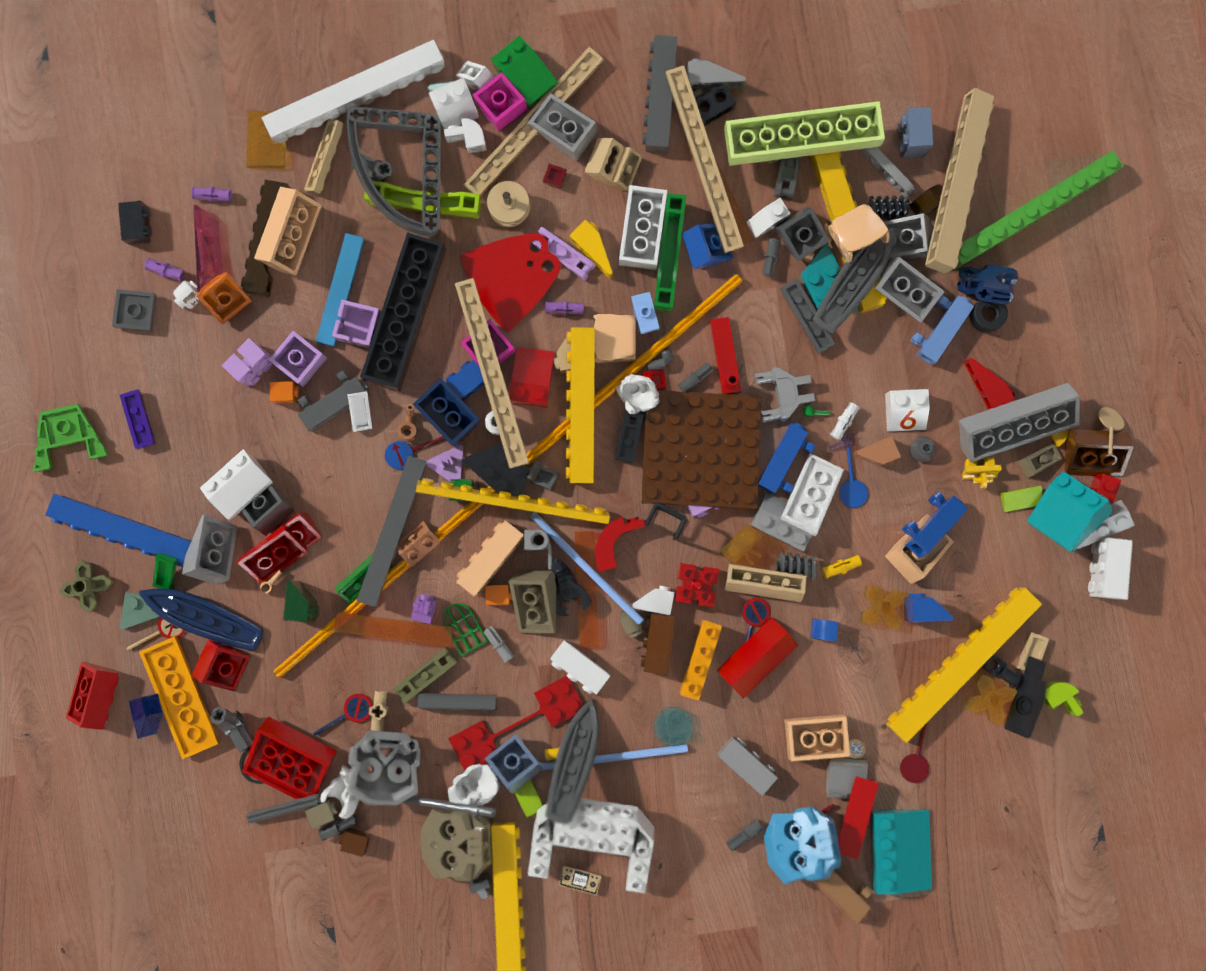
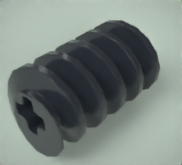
M888 195L884 196L883 199L881 196H877L876 199H874V196H870L868 205L880 216L881 220L884 219L885 215H887L888 220H891L892 215L899 219L900 215L903 218L907 217L910 199L909 195L906 199L903 195L899 196L898 199L895 195L891 199Z

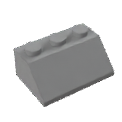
M893 257L882 272L875 288L920 323L945 292L900 257Z
M766 492L750 527L800 552H804L812 534L781 520L780 518L787 502Z

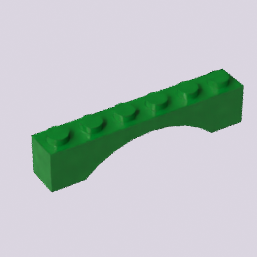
M667 193L654 299L655 311L672 312L686 195Z

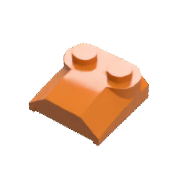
M227 272L216 276L196 296L222 325L252 302L249 296Z

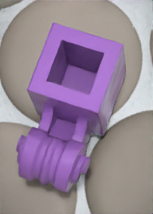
M428 594L417 596L416 602L413 604L414 610L411 619L432 624L438 601L434 600L435 596Z

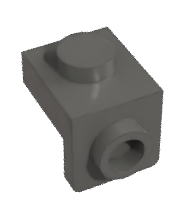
M535 461L534 465L529 468L527 478L532 484L553 491L560 474Z

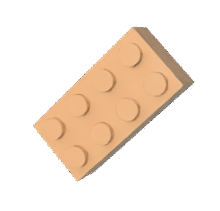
M280 187L254 259L279 272L296 276L322 205L296 189Z
M506 520L504 522L500 521L493 530L495 534L491 538L487 537L481 545L483 549L479 553L475 552L469 560L471 564L467 568L463 567L457 574L459 579L456 582L474 597L480 595L485 586L488 585L524 540V534Z

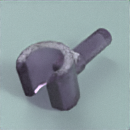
M846 433L843 441L829 446L830 451L843 446L847 448L854 447L855 438L853 439V433Z

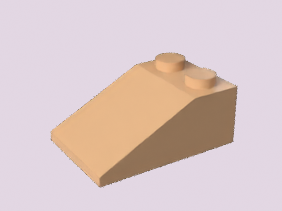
M928 514L917 523L919 529L930 518ZM905 534L889 550L885 557L910 584H913L923 579L953 544L954 541L947 534L943 536L928 554L920 559L905 545L912 538Z

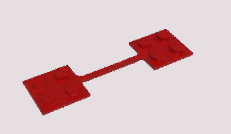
M567 675L534 692L540 704V709L526 718L495 734L488 732L482 720L448 738L464 771L472 765L486 763L485 758L497 749L494 743L495 737L538 714H544L552 728L576 715L584 705Z

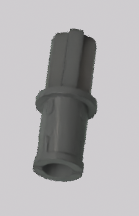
M769 239L767 253L764 255L763 276L773 277L776 261L779 260L778 251L781 243L778 239Z
M705 363L694 373L690 372L691 375L678 384L682 392L686 393L695 385H700V381L713 372L712 366L709 363Z
M352 815L340 821L334 820L332 824L318 830L320 839L325 841L337 834L341 835L342 831L357 825V819Z
M755 819L744 829L740 828V832L730 838L726 844L731 851H734L746 841L750 842L749 839L764 829Z

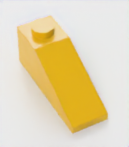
M584 220L569 235L570 241L611 279L613 272L598 232L599 229L593 222L589 223Z

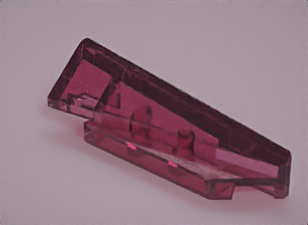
M193 205L197 291L200 292L216 276L223 274L218 222L198 205Z

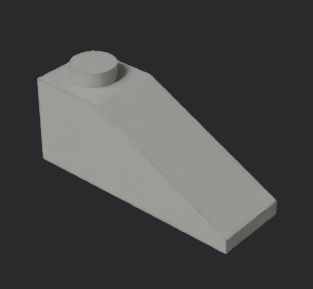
M693 59L688 61L687 76L692 90L697 88L707 90L716 85L721 86L725 84L727 89L744 88L746 77L707 60Z

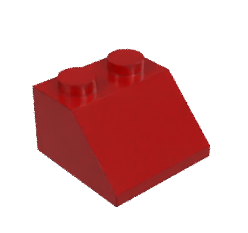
M208 639L192 676L203 684L235 692L250 656L230 646Z

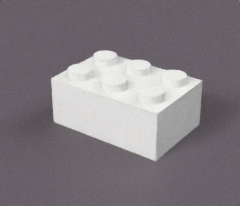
M1104 538L1092 543L1091 553L1093 554V561L1089 567L1091 581L1088 583L1090 597L1128 600L1132 540Z

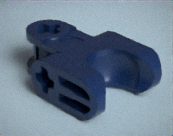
M987 265L982 269L963 267L959 270L961 281L957 283V290L965 294H975L981 301L1009 304L1014 298L1012 286L1018 280V272L1014 268Z

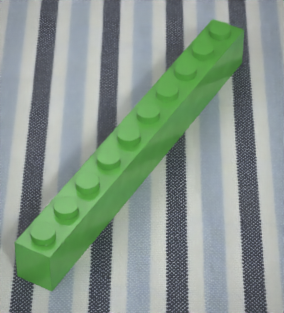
M1111 151L964 241L959 250V262L956 270L1116 173L1123 167V164L1115 152Z

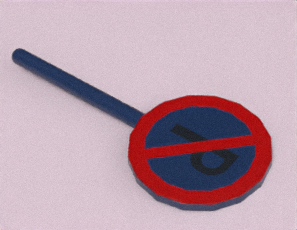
M761 598L749 599L742 607L743 619L750 625L746 641L751 637L753 627L763 625L770 616L769 605Z
M363 694L351 695L344 703L345 714L315 731L313 735H318L346 717L350 721L358 723L367 720L370 717L369 708L373 706L371 700Z

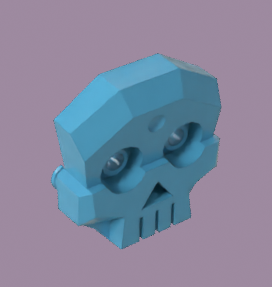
M817 807L796 809L793 814L772 815L764 835L768 865L784 884H791L803 879L808 881L827 879L834 869L840 867L841 863L839 862L841 858L834 819L822 813ZM796 827L799 828L798 834L794 831ZM801 857H803V859H804V863H803V864L800 863V858H801Z

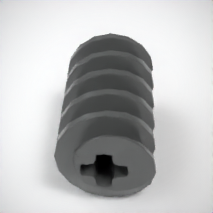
M783 551L779 553L776 559L775 571L781 570L783 573L788 571L790 574L795 572L796 575L804 574L806 580L811 575L812 581L815 579L817 563L814 556H811L808 561L807 555H803L800 559L799 554H796L793 558L792 553H788L786 557Z

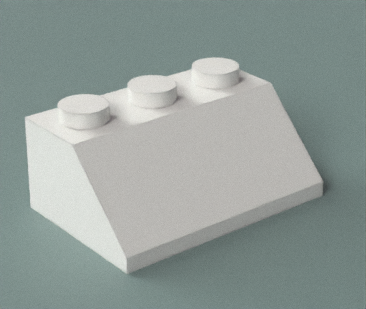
M243 449L202 485L200 489L220 513L230 521L271 485L273 481L258 461Z

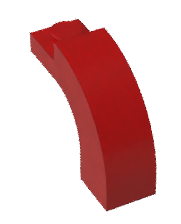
M620 517L604 528L599 535L595 547V561L598 572L617 567L613 554L615 541L626 532L645 527L644 519L639 520V517L628 519V523L625 524L623 517Z

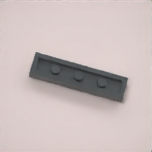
M798 279L781 287V293L817 354L834 346L835 342L829 332L818 327L813 321L816 310Z

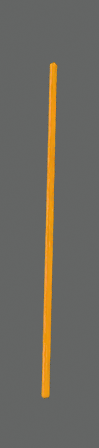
M735 274L594 395V409L616 391V387L622 384L621 381L631 374L635 375L742 283L740 276ZM565 420L526 453L529 462L525 464L526 467L566 434V429H570V421ZM490 486L487 487V489L492 490L493 493H497ZM470 501L433 534L441 541L484 503ZM404 559L388 572L382 591L411 567ZM356 599L273 671L278 678L283 677L367 604L357 602Z

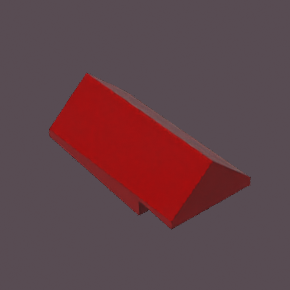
M298 513L238 559L237 563L256 581L262 584L271 579L279 570H284L308 553L307 548L320 540L322 535L307 513Z
M771 617L716 671L744 699L798 644Z

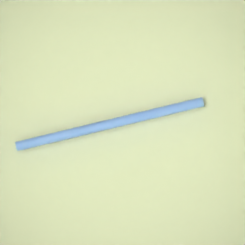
M537 512L530 516L638 625L643 622L644 619Z
M687 744L597 755L593 764L688 752ZM556 761L539 764L543 770L554 769Z

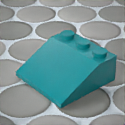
M1062 472L1048 486L1028 518L1027 523L1072 553L1113 511L1108 499L1067 473Z

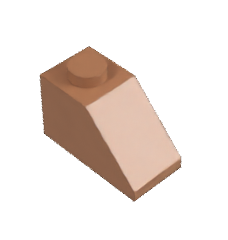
M892 436L853 453L857 458L878 466L885 464L886 467L896 464V459L901 457Z

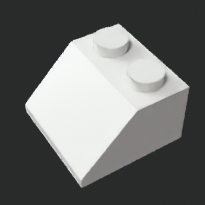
M464 78L428 92L444 129H448L452 125L461 126V119L463 118L471 120L479 118Z

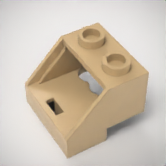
M598 138L584 173L600 183L622 191H629V185H632L643 156L630 147H624L613 138ZM612 150L617 152V155L614 157V163L610 167L609 174H606L605 165L608 163V157L611 155Z

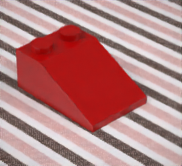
M517 347L509 392L511 404L548 408L555 351Z

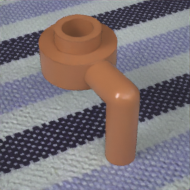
M408 404L406 406V420L397 428L398 438L403 442L413 441L417 434L416 427L413 424L414 406L413 404ZM409 431L411 434L405 436L404 432Z

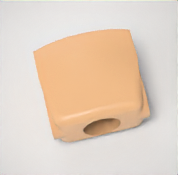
M866 204L860 205L834 219L832 224L828 226L830 235L837 244L839 252L848 263L852 262L853 251L867 247L879 239L883 243H888L890 238L888 229L881 218Z
M594 315L596 353L594 362L615 363L635 361V316Z

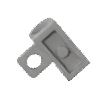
M524 530V550L541 551L548 549V569L552 570V545L550 544L548 534L541 530ZM539 535H542L544 537V543L540 546H537L535 543V538Z

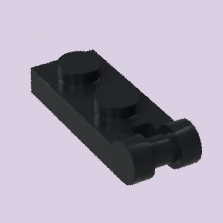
M625 410L615 460L634 463L645 412L640 411L637 414H630ZM629 419H636V425L629 423Z

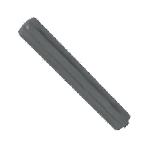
M315 794L250 812L246 815L248 823H254L317 806L321 803L320 796Z

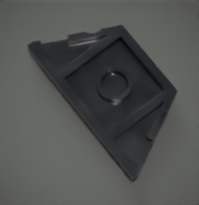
M500 443L461 459L465 465L497 493L504 491L511 493V496L519 497V495H522L529 469L525 465L510 469L504 447Z

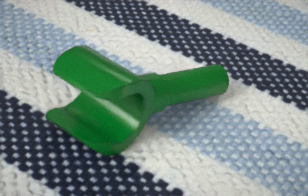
M813 405L802 408L805 417L815 415L830 416V411H814Z

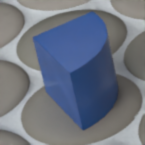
M812 618L810 638L837 641L839 622Z

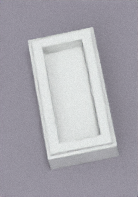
M367 391L347 394L353 432L372 429Z

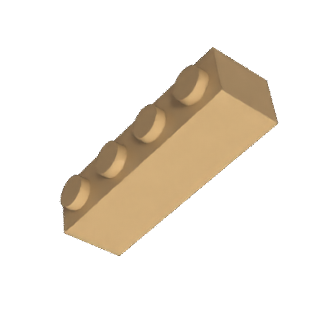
M729 564L726 574L725 591L801 602L805 595L806 576Z

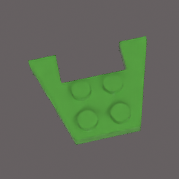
M74 404L40 412L37 431L38 444L37 448H35L34 455H36L35 465H33V472L37 473L53 469L50 449L86 441L89 459L91 460L109 456L81 405Z

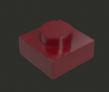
M549 163L543 183L561 189L567 169Z

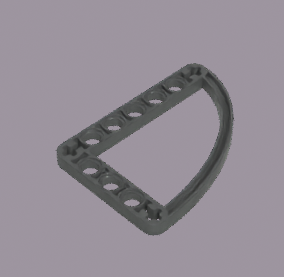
M365 107L350 108L347 112L349 150L356 174L370 200L381 213L397 226L418 235L429 237L437 235L440 227L441 121L439 117L429 113ZM354 114L358 115V119H354ZM377 115L380 121L373 122L370 120V116ZM396 117L399 119V122L393 124L389 121V118ZM416 119L418 124L415 126L410 125L408 120ZM430 121H433L434 124L433 131H430ZM356 127L423 133L422 223L411 220L399 213L378 192L364 166ZM433 137L437 142L429 144L426 139ZM428 154H434L437 159L435 161H429L426 158V156ZM428 171H433L436 173L437 176L435 178H429L427 177L426 173ZM433 188L436 194L430 196L426 193V190ZM432 205L436 208V212L429 213L426 207ZM429 219H433V230L429 229Z

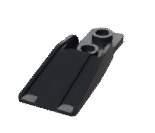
M1028 657L1024 674H1022V679L1016 689L1004 726L1006 730L1025 738L1031 737L1045 701L1046 684L1042 681L1046 667L1045 661Z

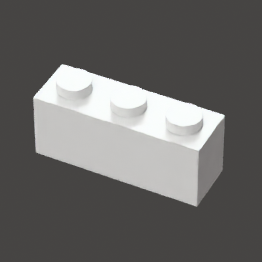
M566 640L562 642L550 658L553 661L551 663L552 666L559 671L561 669L565 670L568 673L567 677L575 683L577 680L582 683V688L589 694L594 692L597 695L611 676V674Z

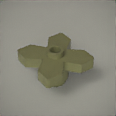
M81 560L74 569L76 579L72 582H65L59 592L67 598L80 596V607L90 613L94 612L99 605L96 592L108 591L113 585L114 580L106 575L94 577L93 566Z

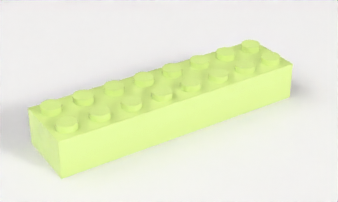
M880 101L726 121L724 128L729 166L880 147L885 140Z

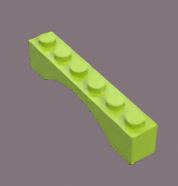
M372 181L381 196L394 209L422 212V191ZM365 192L364 200L367 205L375 206ZM426 192L430 196H434L436 194L434 192ZM467 192L440 193V214L480 219L482 204L480 194ZM429 205L426 207L427 212H436L434 206Z

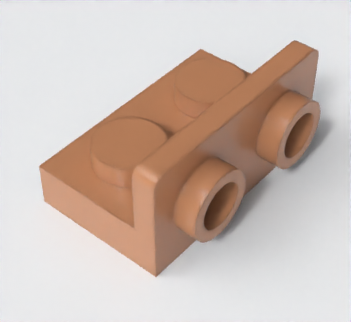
M422 521L399 541L397 551L412 567L440 544V540L433 534L429 526Z

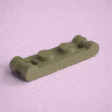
M448 646L392 689L400 695L403 704L407 703L459 662L456 657L451 655V650ZM442 657L448 662L444 666L439 661ZM406 685L412 690L410 693L405 691L404 687Z

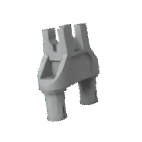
M773 367L768 372L754 373V379H757L755 381L756 386L771 382L775 384L778 400L777 409L761 411V416H766L762 418L763 423L774 420L786 422L798 405L809 404L815 401L814 393L798 396L797 387L812 383L810 375L794 377L778 367Z

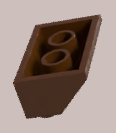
M1070 429L1065 443V473L1086 475L1104 473L1111 476H1123L1134 448L1129 433L1113 431V452L1109 455V431Z
M651 613L650 617H646L645 628H648L649 631L648 636H644L643 648H646V654L642 655L640 667H644V672L668 676L675 624L674 616Z

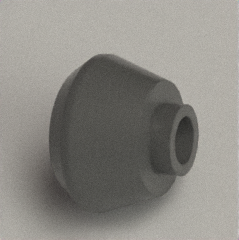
M918 437L911 443V455L919 462H928L936 454V444L929 437Z

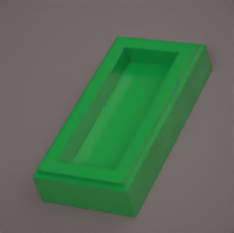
M160 552L156 555L153 587L159 589L174 588L177 558Z

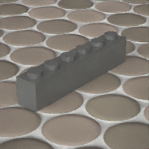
M655 35L654 42H650V54H653V60H649L648 72H652L651 78H647V90H650V97L646 96L645 108H649L648 115H644V126L647 127V133H643L642 145H646L645 151L668 153L673 95L665 73L675 68L677 37Z

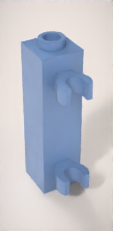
M943 295L939 298L936 305L946 311L928 338L925 339L921 334L916 333L910 340L913 344L921 347L916 354L918 357L930 365L938 361L973 309L974 305L970 304L971 301L969 299L957 296L951 302Z

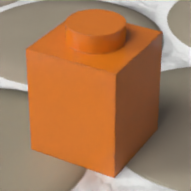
M293 381L270 382V401L272 403H297V398L300 397V388Z
M510 585L485 586L486 605L511 604Z

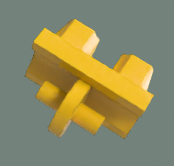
M994 457L984 458L982 461L983 466H977V461L970 462L967 458L964 464L962 480L973 479V483H979L981 489H985L987 483H993V478H997L998 473L1002 470L1001 465L996 464Z

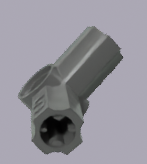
M361 153L364 166L372 181L384 182L390 177L393 172L391 163L386 160L383 162L380 160L375 161ZM351 162L350 166L355 169L353 162Z
M220 707L213 710L210 717L212 723L220 726L223 732L230 736L239 753L252 746L254 740L245 726L246 721L239 711L236 710L232 713Z

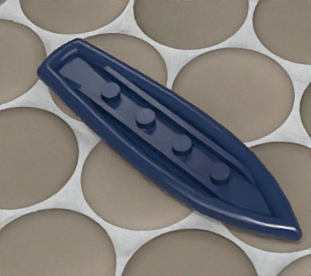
M165 588L139 591L141 598L157 615L189 633L252 652L261 643L263 628L205 598L184 591Z

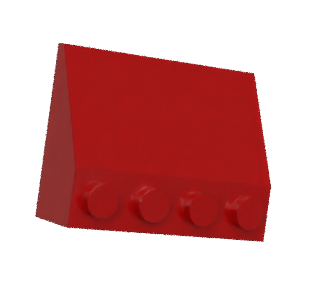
M268 717L257 730L242 772L297 800L318 794L333 764L337 751Z

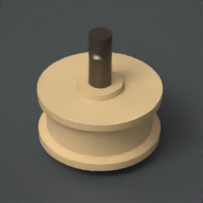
M504 181L495 185L488 194L487 206L492 219L497 224L504 227H515L527 219L530 212V202L526 190L520 184Z

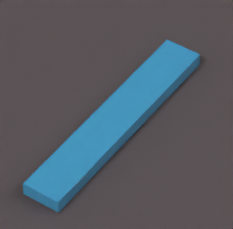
M345 233L316 338L317 343L332 347L336 346L337 340L332 337L336 320L342 322L337 315L341 300L348 301L365 241L363 237Z

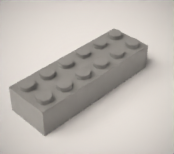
M1069 383L960 419L961 450L970 462H974L1079 426L1080 396Z

